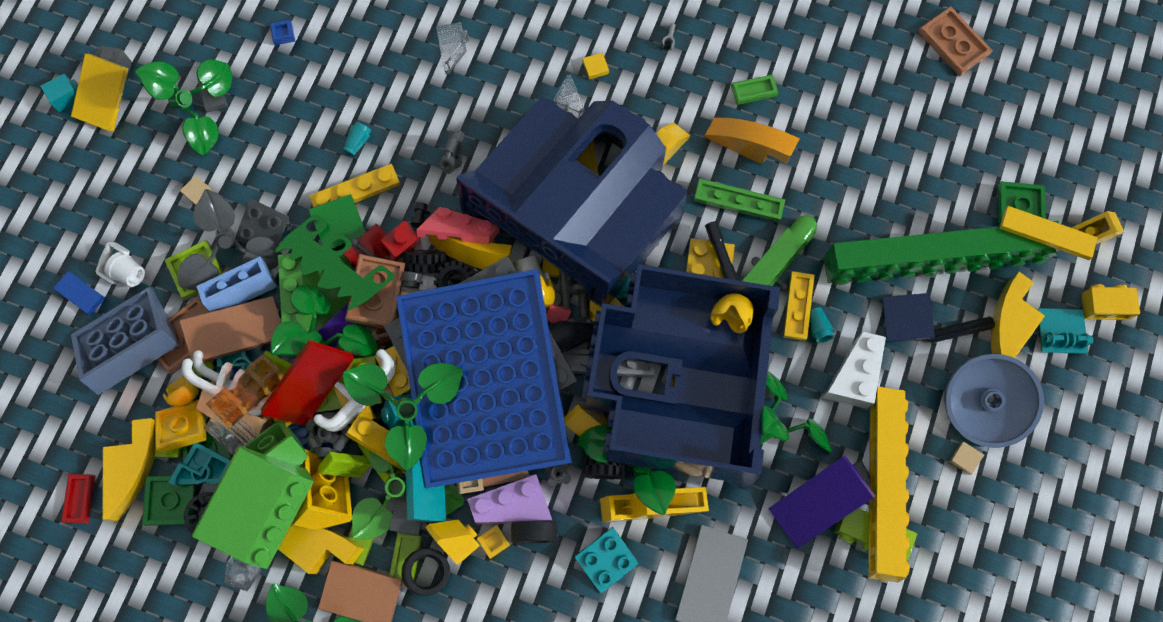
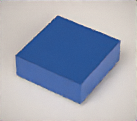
M291 19L270 23L274 45L296 42Z

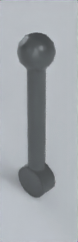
M357 238L351 239L353 247H358L367 256L375 257L359 243Z
M752 258V265L755 266L759 262L760 258ZM779 279L776 281L782 291L788 290L787 283Z

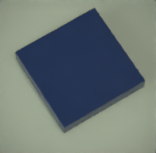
M930 293L883 297L887 343L935 339Z

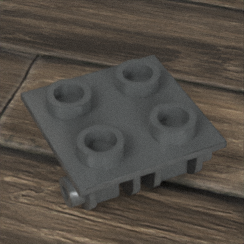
M250 198L235 239L246 244L249 239L255 236H265L279 246L284 230H290L292 222H290L289 216Z

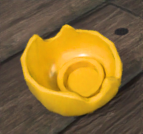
M181 376L166 388L168 396L163 394V397L171 406H183L194 400L199 393V388L188 382L184 376Z

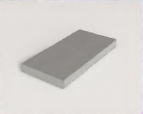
M701 525L677 610L676 621L727 622L748 539Z

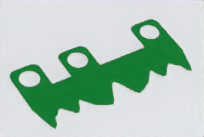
M313 215L288 234L276 248L275 252L283 249H292L291 260L302 257L300 268L303 275L324 270L317 287L325 289L341 287L337 296H351V304L348 307V311L372 298L394 278V274L386 267L380 265L362 278L338 259L352 246V242L342 234H337L323 246L313 240L315 236L327 227V223L323 219ZM319 221L321 226L317 231L310 232L306 229L309 222ZM335 240H344L346 245L342 250H332L331 244ZM378 271L387 273V279L382 283H375L372 279L373 275Z

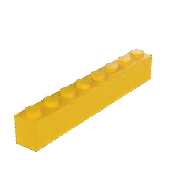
M877 387L875 404L870 406L869 474L871 477L869 478V488L875 494V497L869 501L868 578L898 583L907 578L910 569L909 562L906 561V551L909 548V537L906 536V527L909 523V514L906 512V503L909 499V491L906 489V480L909 475L906 457L909 446L906 443L908 422L905 421L908 400L905 399L904 390Z

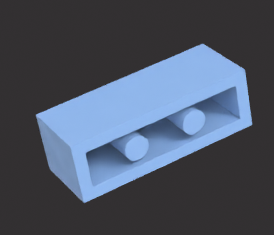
M260 256L198 285L197 289L202 304L210 312L245 303L276 288L277 284L270 268Z

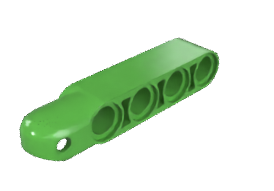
M808 215L799 217L790 228L784 231L742 281L773 286L814 237L817 230L815 219Z

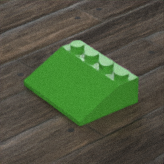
M291 253L278 255L282 322L293 321L298 323L302 330L309 331L312 314L304 315L297 312L292 307L290 298L293 291L300 285L317 287L324 270L303 275L300 268L302 257L291 260ZM343 254L338 257L340 261L353 270L352 263ZM317 287L329 298L330 309L326 315L317 314L314 332H318L349 302L350 296H337L341 287L333 289Z
M238 446L196 525L192 537L244 563L268 569L314 481L307 469Z

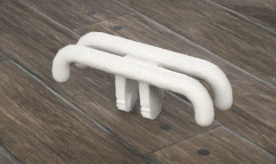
M380 349L376 355L381 361V368L385 371L388 384L395 375V361L385 350ZM337 382L334 386L349 401L330 419L323 417L321 414L314 416V422L327 431L336 432L342 430L366 407L356 402L348 393L345 385Z
M200 350L194 352L193 360L184 359L182 362V373L188 382L251 416L261 415V408L273 391L269 392L267 397H261L243 387L242 383L246 373L242 369L236 372L233 381L230 380L233 365L229 362L224 364L220 373L213 371L204 365L202 361L203 352ZM192 365H194L198 373L214 381L216 385H213L210 382L194 374V372L192 371ZM235 395H239L258 406H252L235 397Z

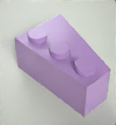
M536 474L467 499L477 525L508 524L520 521H552Z

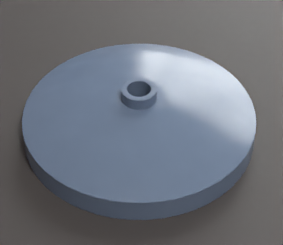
M983 354L965 361L953 372L945 389L944 404L948 419L959 434L975 444L990 448H1000L1016 444L1032 433L1043 413L1044 394L1037 376L1023 362L1007 355ZM993 395L994 401L992 403L987 402L988 398Z

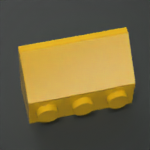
M305 449L308 457L299 467L307 469L314 482L293 520V525L319 530L350 522L352 520L349 477L320 474L318 466L323 460L318 459L316 453Z

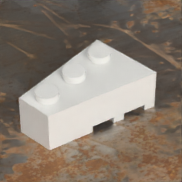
M862 332L855 339L822 398L865 409L875 404L886 337Z

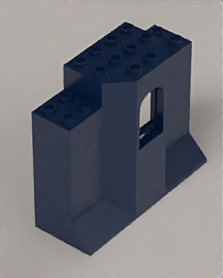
M543 96L476 170L460 174L456 178L462 212L475 218H486L587 288L586 298L602 308V303L610 304L630 280L631 272H636L638 264H642L681 216L688 191L682 185L669 180L661 172L666 147L644 118L634 115L624 105H619L614 101H593L579 119H576L571 112L564 111L554 101L547 100ZM597 135H601L622 149L601 176L576 160Z
M638 264L636 272H631L626 306L602 303L601 311H596L581 401H586V410L609 413L606 429H610L611 432H606L603 453H607L606 461L723 480L742 490H748L762 475L764 450L760 449L762 431L761 411L764 408L772 322L773 317L778 311L780 287ZM741 294L751 301L753 305V318L745 332H734L724 319L718 326L713 325L710 316L713 307L725 295ZM626 360L667 366L664 395L622 387L617 378L618 367ZM671 375L675 376L673 387H670Z

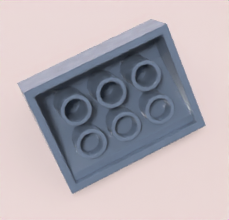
M151 287L146 288L71 334L79 380L97 395L112 388L115 384L179 346L175 330Z

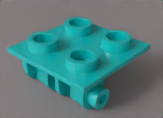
M1038 308V311L1045 315L1039 324L1042 353L1088 354V346L1093 344V336L1086 333L1084 310Z
M613 526L574 556L575 560L601 594L639 564Z

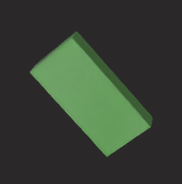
M773 75L731 84L736 105L778 96Z

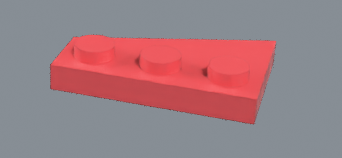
M439 207L417 229V237L425 238L426 234L437 235L438 239L446 240L447 237H459L463 242L489 244L499 233V227L488 220H482Z

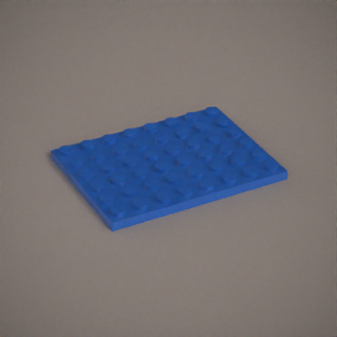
M538 269L396 296L412 400L416 399L419 393L424 390L418 383V376L427 366L435 363H448L463 370L458 392L451 401L444 404H436L428 399L426 393L419 404L416 405L418 409L415 417L416 425H420L427 436V444L421 456L426 488L572 463Z

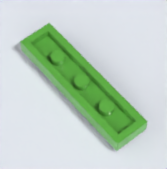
M699 178L694 202L780 222L785 199Z

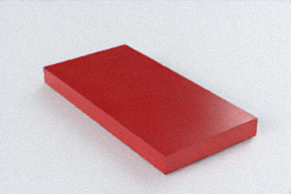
M308 340L262 406L261 414L306 426L308 420L312 418L344 371L347 370L354 360L353 353Z

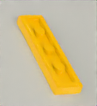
M1010 206L1005 208L999 228L1086 260H1090L1093 257L1098 239L1096 236Z

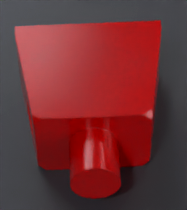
M403 221L379 241L374 252L381 259L397 262L405 255V251L412 250L421 242V239L417 237V233L410 225Z

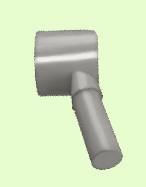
M674 23L670 24L668 35L662 40V48H664L666 42L672 44L671 50L674 48L675 40L673 34L676 26Z

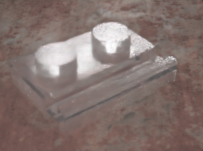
M226 404L218 409L204 427L232 455L235 454L238 446L243 447L259 435Z

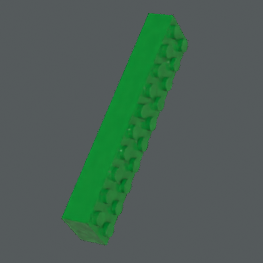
M1000 227L834 243L823 260L827 282L835 283V285H844L849 283V281L856 280L858 283L869 282L875 278H879L880 281H886L895 276H901L905 279L914 277L915 274L932 276L937 274V272L944 271L946 274H953L963 269L973 272L983 267H989V269L993 270L999 269L1003 265L1020 267L1025 265V263L1032 262L1033 265H1040L1046 263L1050 257L1057 255L1059 250L999 229Z

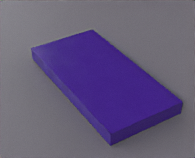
M844 455L768 509L798 549L873 499L875 494Z

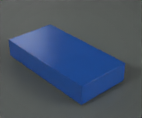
M70 271L53 288L90 316L105 299L104 296Z

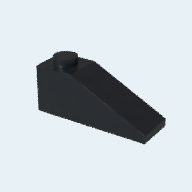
M562 320L551 324L548 321L549 330L562 353L592 339L594 324Z

